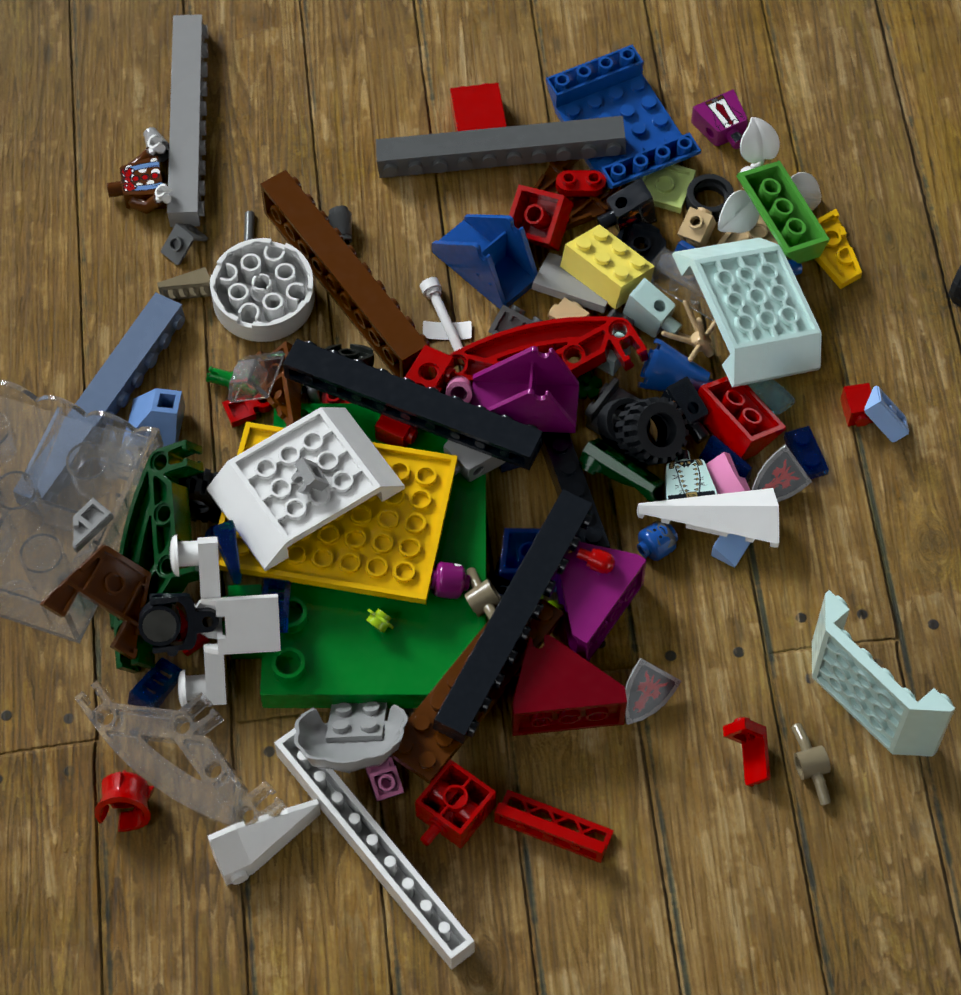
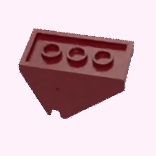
M551 635L544 636V646L542 648H536L533 645V640L529 638L512 705L511 727L513 736L624 725L627 708L625 686Z

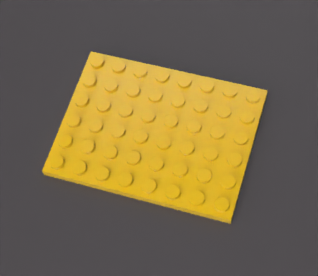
M246 422L237 455L284 428ZM372 442L405 485V489L383 502L375 495L287 547L289 558L266 572L224 513L221 512L215 537L218 539L219 570L426 605L458 456Z

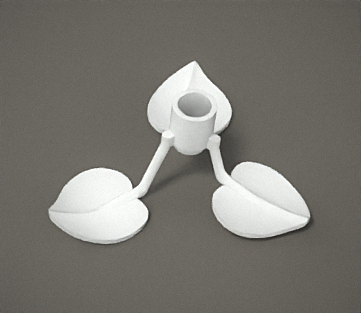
M751 117L749 125L740 142L741 155L747 162L752 164L742 168L740 172L764 165V159H773L778 154L780 147L778 134L770 124L762 119ZM806 172L794 174L791 179L810 209L814 210L822 198L817 180ZM739 190L728 197L720 213L718 221L719 231L744 233L750 231L756 225L759 212L746 191Z

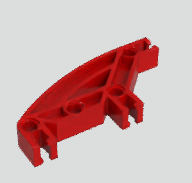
M608 316L568 317L534 322L487 336L449 354L453 357V368L464 366L463 370L455 372L454 376L466 377L471 382L472 387L473 374L532 346L538 347L541 353H548L549 348H553L576 378L606 362L611 349L625 371L634 367L629 355L626 356L623 351L629 346H634L641 362L648 359L647 348L632 324L625 318ZM619 331H623L626 333V335L621 338H617L614 336V334ZM574 356L581 358L576 363L569 362V359ZM446 384L443 387V394H446Z

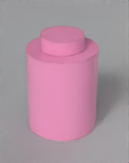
M454 376L446 384L445 395L457 396L464 400V402L469 403L472 398L471 382L464 376Z

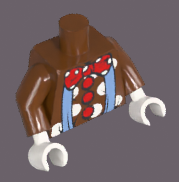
M152 135L148 139V147L138 157L119 168L121 181L107 183L109 198L124 196L127 209H133L145 214L155 209L167 208L166 204L171 202V196L168 194L172 192V189L163 184L159 158L156 156V152L161 154L165 151V145L161 143V137Z

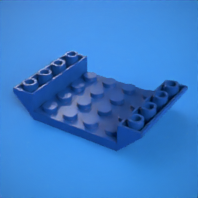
M633 44L545 79L555 113L560 121L623 116L626 155L584 159L590 170L603 173L606 178V187L611 189L701 154V149L690 132L684 135L680 133L643 75L644 61Z

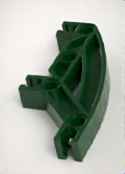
M186 439L158 448L152 452L136 487L124 526L119 553L151 572L146 604L149 602V593H183L188 583L200 580L199 566L179 567L180 577L173 573L170 563V543L172 537L177 535L178 542L192 541L188 488L180 480L204 472L202 461L195 462L186 458L193 454H202V446ZM113 616L115 638L123 621ZM138 635L136 649L138 650L135 659H129L115 651L116 669L137 673L141 671V667L155 668V654H153L152 645L146 642L141 635Z

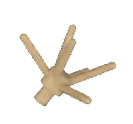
M683 300V305L695 332L690 336L681 332L673 334L662 331L661 335L693 345L694 350L688 357L689 362L693 361L698 352H703L706 357H711L715 350L710 345L711 339L709 336L717 326L715 319L705 332L702 319L700 317L695 319L688 301Z

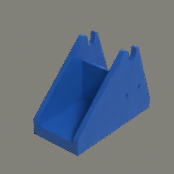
M467 214L461 223L439 241L435 240L431 243L433 254L499 309H501L502 305L511 306L530 290L538 274L523 227L517 229L514 225V219L510 215Z

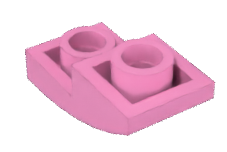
M723 452L706 464L718 494L750 491L746 479L739 476L729 453Z
M388 757L381 765L365 768L376 801L404 793L396 765H394L391 757Z

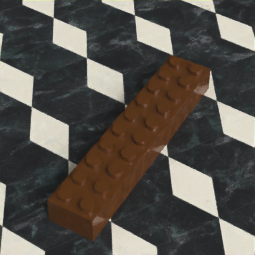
M284 170L262 182L260 186L265 215L285 240L305 256L310 264L313 275L391 373L400 378H405L424 345L430 346L426 336L416 331L412 319L409 316L403 315L398 302L394 298L390 299L380 280L376 281L373 278L369 266L365 262H360L355 249L351 245L347 246L339 229L333 228L330 225L326 213L323 210L319 211L317 209L314 199L309 193H304L299 180L295 176L291 177L287 170Z

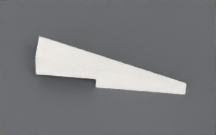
M773 488L638 503L636 511L638 518L643 519L644 515L661 518V523L665 524L675 521L686 524V528L724 537H727L728 534L745 537L747 542L753 543L757 539L770 542V547L778 548L779 505Z

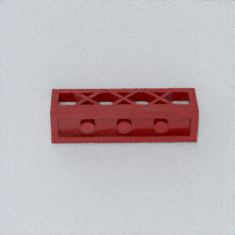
M508 789L502 803H498L494 812L495 823L602 863L614 830ZM510 799L521 803L525 812L508 806ZM541 811L547 813L552 822L534 816V814ZM566 822L573 823L578 832L560 825ZM597 832L604 835L605 838L602 842L586 835Z

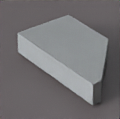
M94 498L73 516V549L77 553L114 519L113 514Z

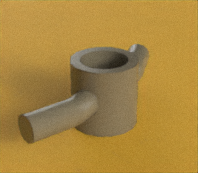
M470 567L466 570V574L470 575L472 589L464 594L465 598L478 617L486 613L490 620L495 607L502 598L489 579L481 582L476 569Z
M796 723L791 729L801 748V751L794 753L797 773L802 780L812 778L820 805L829 804L831 799L823 774L831 771L828 754L822 745L812 748L802 724Z

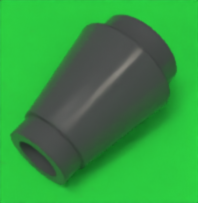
M346 206L333 207L329 210L328 215L330 225L333 228H338L343 236V241L346 244H350L352 242V213Z

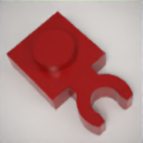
M261 391L255 393L253 398L250 399L245 393L222 402V407L232 428L257 419L255 412L266 413L272 409L269 402L260 403L261 400L266 399Z

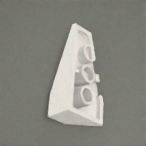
M317 799L288 807L277 817L265 814L259 816V821L246 826L244 821L208 835L213 857L226 886L232 883L237 885L246 881L250 875L254 874L321 814Z

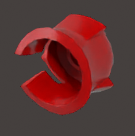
M126 770L106 776L102 780V798L94 811L96 820L99 824L103 823L110 809L108 804L113 809L134 808L133 811L120 812L118 832L143 828L150 821L151 814L148 802L154 792V786H149L145 778Z

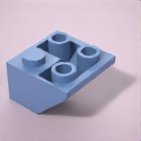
M155 388L134 398L123 446L156 450L178 442L186 408L182 391Z

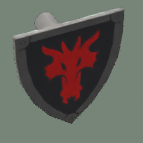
M785 444L764 463L757 474L752 490L773 488L779 502L797 494L812 481Z
M640 658L632 670L625 687L627 696L626 724L629 725L642 721L656 713L672 697L681 680Z

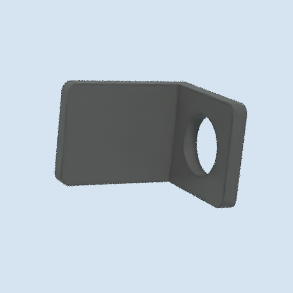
M176 223L163 245L161 253L176 265H180L193 242L207 241L208 237L191 224Z

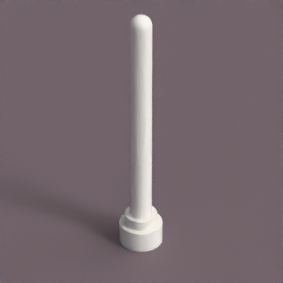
M436 277L425 279L419 287L423 296L432 301L455 352L462 348L463 345L441 299L442 286Z

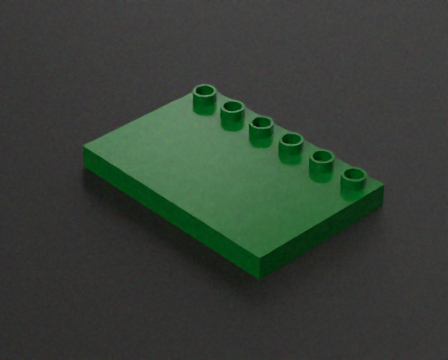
M301 403V418L320 407L346 408L371 442L385 444L375 438V424L382 414L353 403ZM274 408L273 426L286 428L287 424L278 416V412ZM418 428L416 440L413 444H408L407 448L444 453L443 447L448 440ZM458 473L454 476L435 566L438 562L461 564L465 569V574L468 568L473 567L476 569L481 582L486 580V474L468 482ZM266 578L265 595L278 594L281 651L262 652L260 686L263 708H331L332 704H355L373 701L377 703L387 702L388 708H391L393 705H397L400 708H418L486 624V613L481 617L476 615L465 598L464 594L468 591H463L458 599H447L434 596L432 589H430L427 604L425 605ZM371 609L373 612H376L377 609H380L391 617L389 623L394 628L388 627L385 633L381 632L366 621L371 614L367 610Z

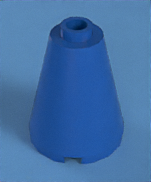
M656 338L653 343L657 344V347L654 350H649L648 359L644 362L640 373L644 381L643 383L638 382L637 386L642 389L664 392L668 386L687 376L698 392L700 386L712 382L713 379L710 378V372L694 361L689 362L688 357L661 339Z

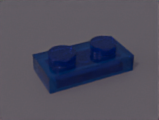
M810 426L784 433L787 447L810 479L828 474L829 468Z

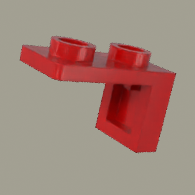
M747 717L736 718L734 722L724 725L723 736L742 744L745 785L751 787L770 780L766 726L751 721Z

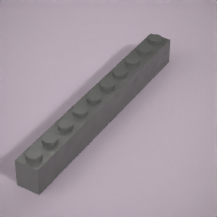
M623 116L376 139V155L379 178L626 155V138Z

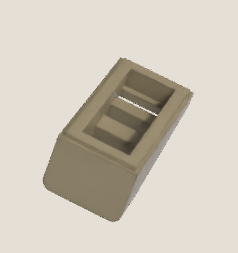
M206 267L157 283L159 294L171 300L211 296L210 276Z

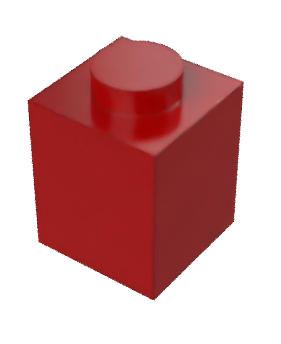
M869 383L843 387L840 401L847 426L856 425L862 427L873 423L864 411L872 392Z

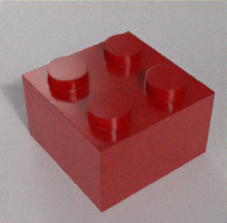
M519 184L509 215L514 219V225L517 229L524 228L529 244L559 251L574 203L564 195Z

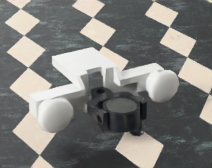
M174 535L171 539L170 563L172 571L176 576L180 577L179 567L199 566L201 599L196 606L193 597L189 593H149V602L143 606L139 613L138 629L140 635L146 642L152 645L153 654L167 652L169 656L173 657L177 655L179 650H190L196 644L197 633H201L208 638L217 639V644H203L205 675L186 676L185 669L179 674L178 697L180 705L185 711H187V701L207 700V706L227 704L224 655L281 651L278 594L221 597L217 537L197 538L198 540L178 542L177 535ZM173 602L182 603L187 614L188 629L182 641H179L181 638V617L179 610ZM222 617H225L226 635H223Z

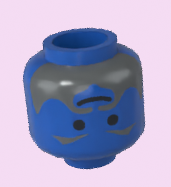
M655 521L639 532L637 549L644 558L649 557L653 561H659L676 549L677 533L670 524Z

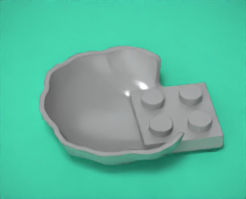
M387 702L340 703L331 705L328 723H323L318 711L315 708H311L304 712L295 722L296 734L294 736V744L312 766L351 773L363 768L381 765L398 750L408 716L397 705H393L390 708L388 716Z

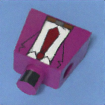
M730 90L693 106L691 122L714 146H720L729 142L734 149H739L742 136L747 129L748 120L735 91Z

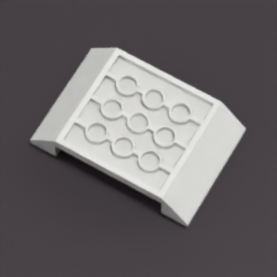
M320 407L228 460L207 487L211 497L265 572L289 558L287 547L375 495L383 502L405 489V485L348 410L337 407ZM305 458L317 463L330 485L323 491L313 488L308 494L298 492L304 480L296 483L291 480V477L296 472H299L295 464L300 459Z

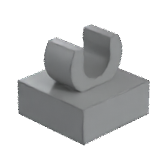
M302 458L295 464L299 472L293 474L291 480L296 483L304 480L298 492L308 494L313 488L323 491L330 485L317 463Z

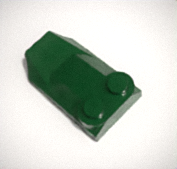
M600 438L587 443L580 457V461L583 463L581 467L585 471L593 475L596 472L602 473L621 484L634 487L649 502L662 501L661 488L665 483L664 480L641 465L631 462L630 458H626L623 453Z

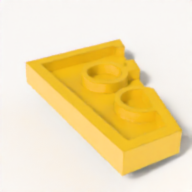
M834 209L817 219L830 240L821 256L815 258V260L835 284L842 289L860 279L862 270L853 248L848 243L847 233L839 220V213L837 209Z

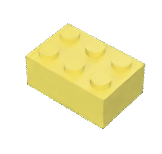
M600 224L565 244L560 264L561 268L606 300L607 304L614 309L627 302L631 292L644 278L651 282L655 269L653 264Z

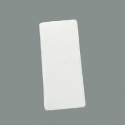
M423 321V334L427 339L449 340L441 322ZM471 321L452 322L460 340L472 338Z

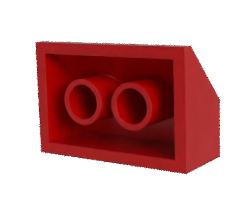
M726 376L704 384L698 390L699 396L709 410V414L703 424L738 462L756 456L786 429V426L747 384L732 387Z

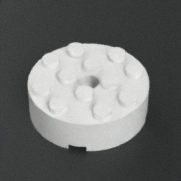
M257 238L238 243L228 249L218 259L210 278L212 302L218 320L229 332L245 340L269 342L287 337L302 327L313 310L315 292L310 264L299 250L288 243L284 245L272 242L270 238Z

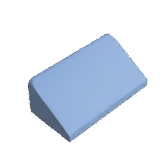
M879 386L873 387L864 409L865 414L891 442H896L909 434L907 418Z
M728 534L727 537L719 536L713 545L711 556L735 568L751 542L745 541L743 536Z

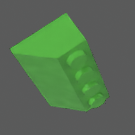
M781 161L737 174L736 177L784 254L799 264L819 258L830 239Z

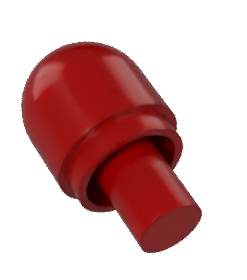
M580 547L576 558L586 561V566L590 567L591 570L601 574L610 573L615 567L613 555L601 549L593 548L592 551H588Z

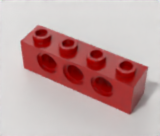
M424 345L405 378H409L416 384L424 387H433L440 393H443L444 385L455 375L456 370L453 368V357ZM381 415L375 424L376 440L388 445L407 447L408 444L414 443L418 435V428Z

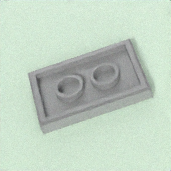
M549 252L533 281L532 290L559 299L565 297L583 307L604 313L608 306L607 301L561 268L562 256Z

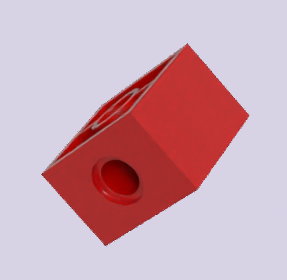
M450 759L415 801L416 817L430 826L422 835L420 841L424 845L429 846L436 836L441 834L462 849L496 807V791Z

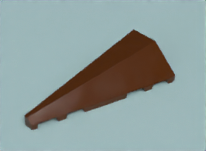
M285 341L269 355L260 350L243 364L244 369L250 373L252 380L258 384L259 390L267 401L276 409L278 416L287 424L286 427L301 419V384L284 376L283 362L293 346L288 341Z

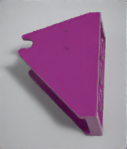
M532 346L473 374L472 405L483 406L490 412L498 415H507L514 421L525 425H534L543 432L576 433L579 381L553 348H549L548 353H541L538 347Z
M580 542L576 551L567 555L566 559L569 560V563L562 575L557 573L554 581L557 582L556 591L559 604L565 606L563 623L568 646L572 651L589 662L643 586L646 559L638 554ZM580 547L588 551H592L593 548L601 549L612 554L615 559L614 569L607 574L591 570L590 567L586 566V561L576 558Z

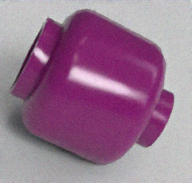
M438 562L435 568H433L430 589H432L434 596L458 599L463 591H468L470 575L465 574L463 565Z

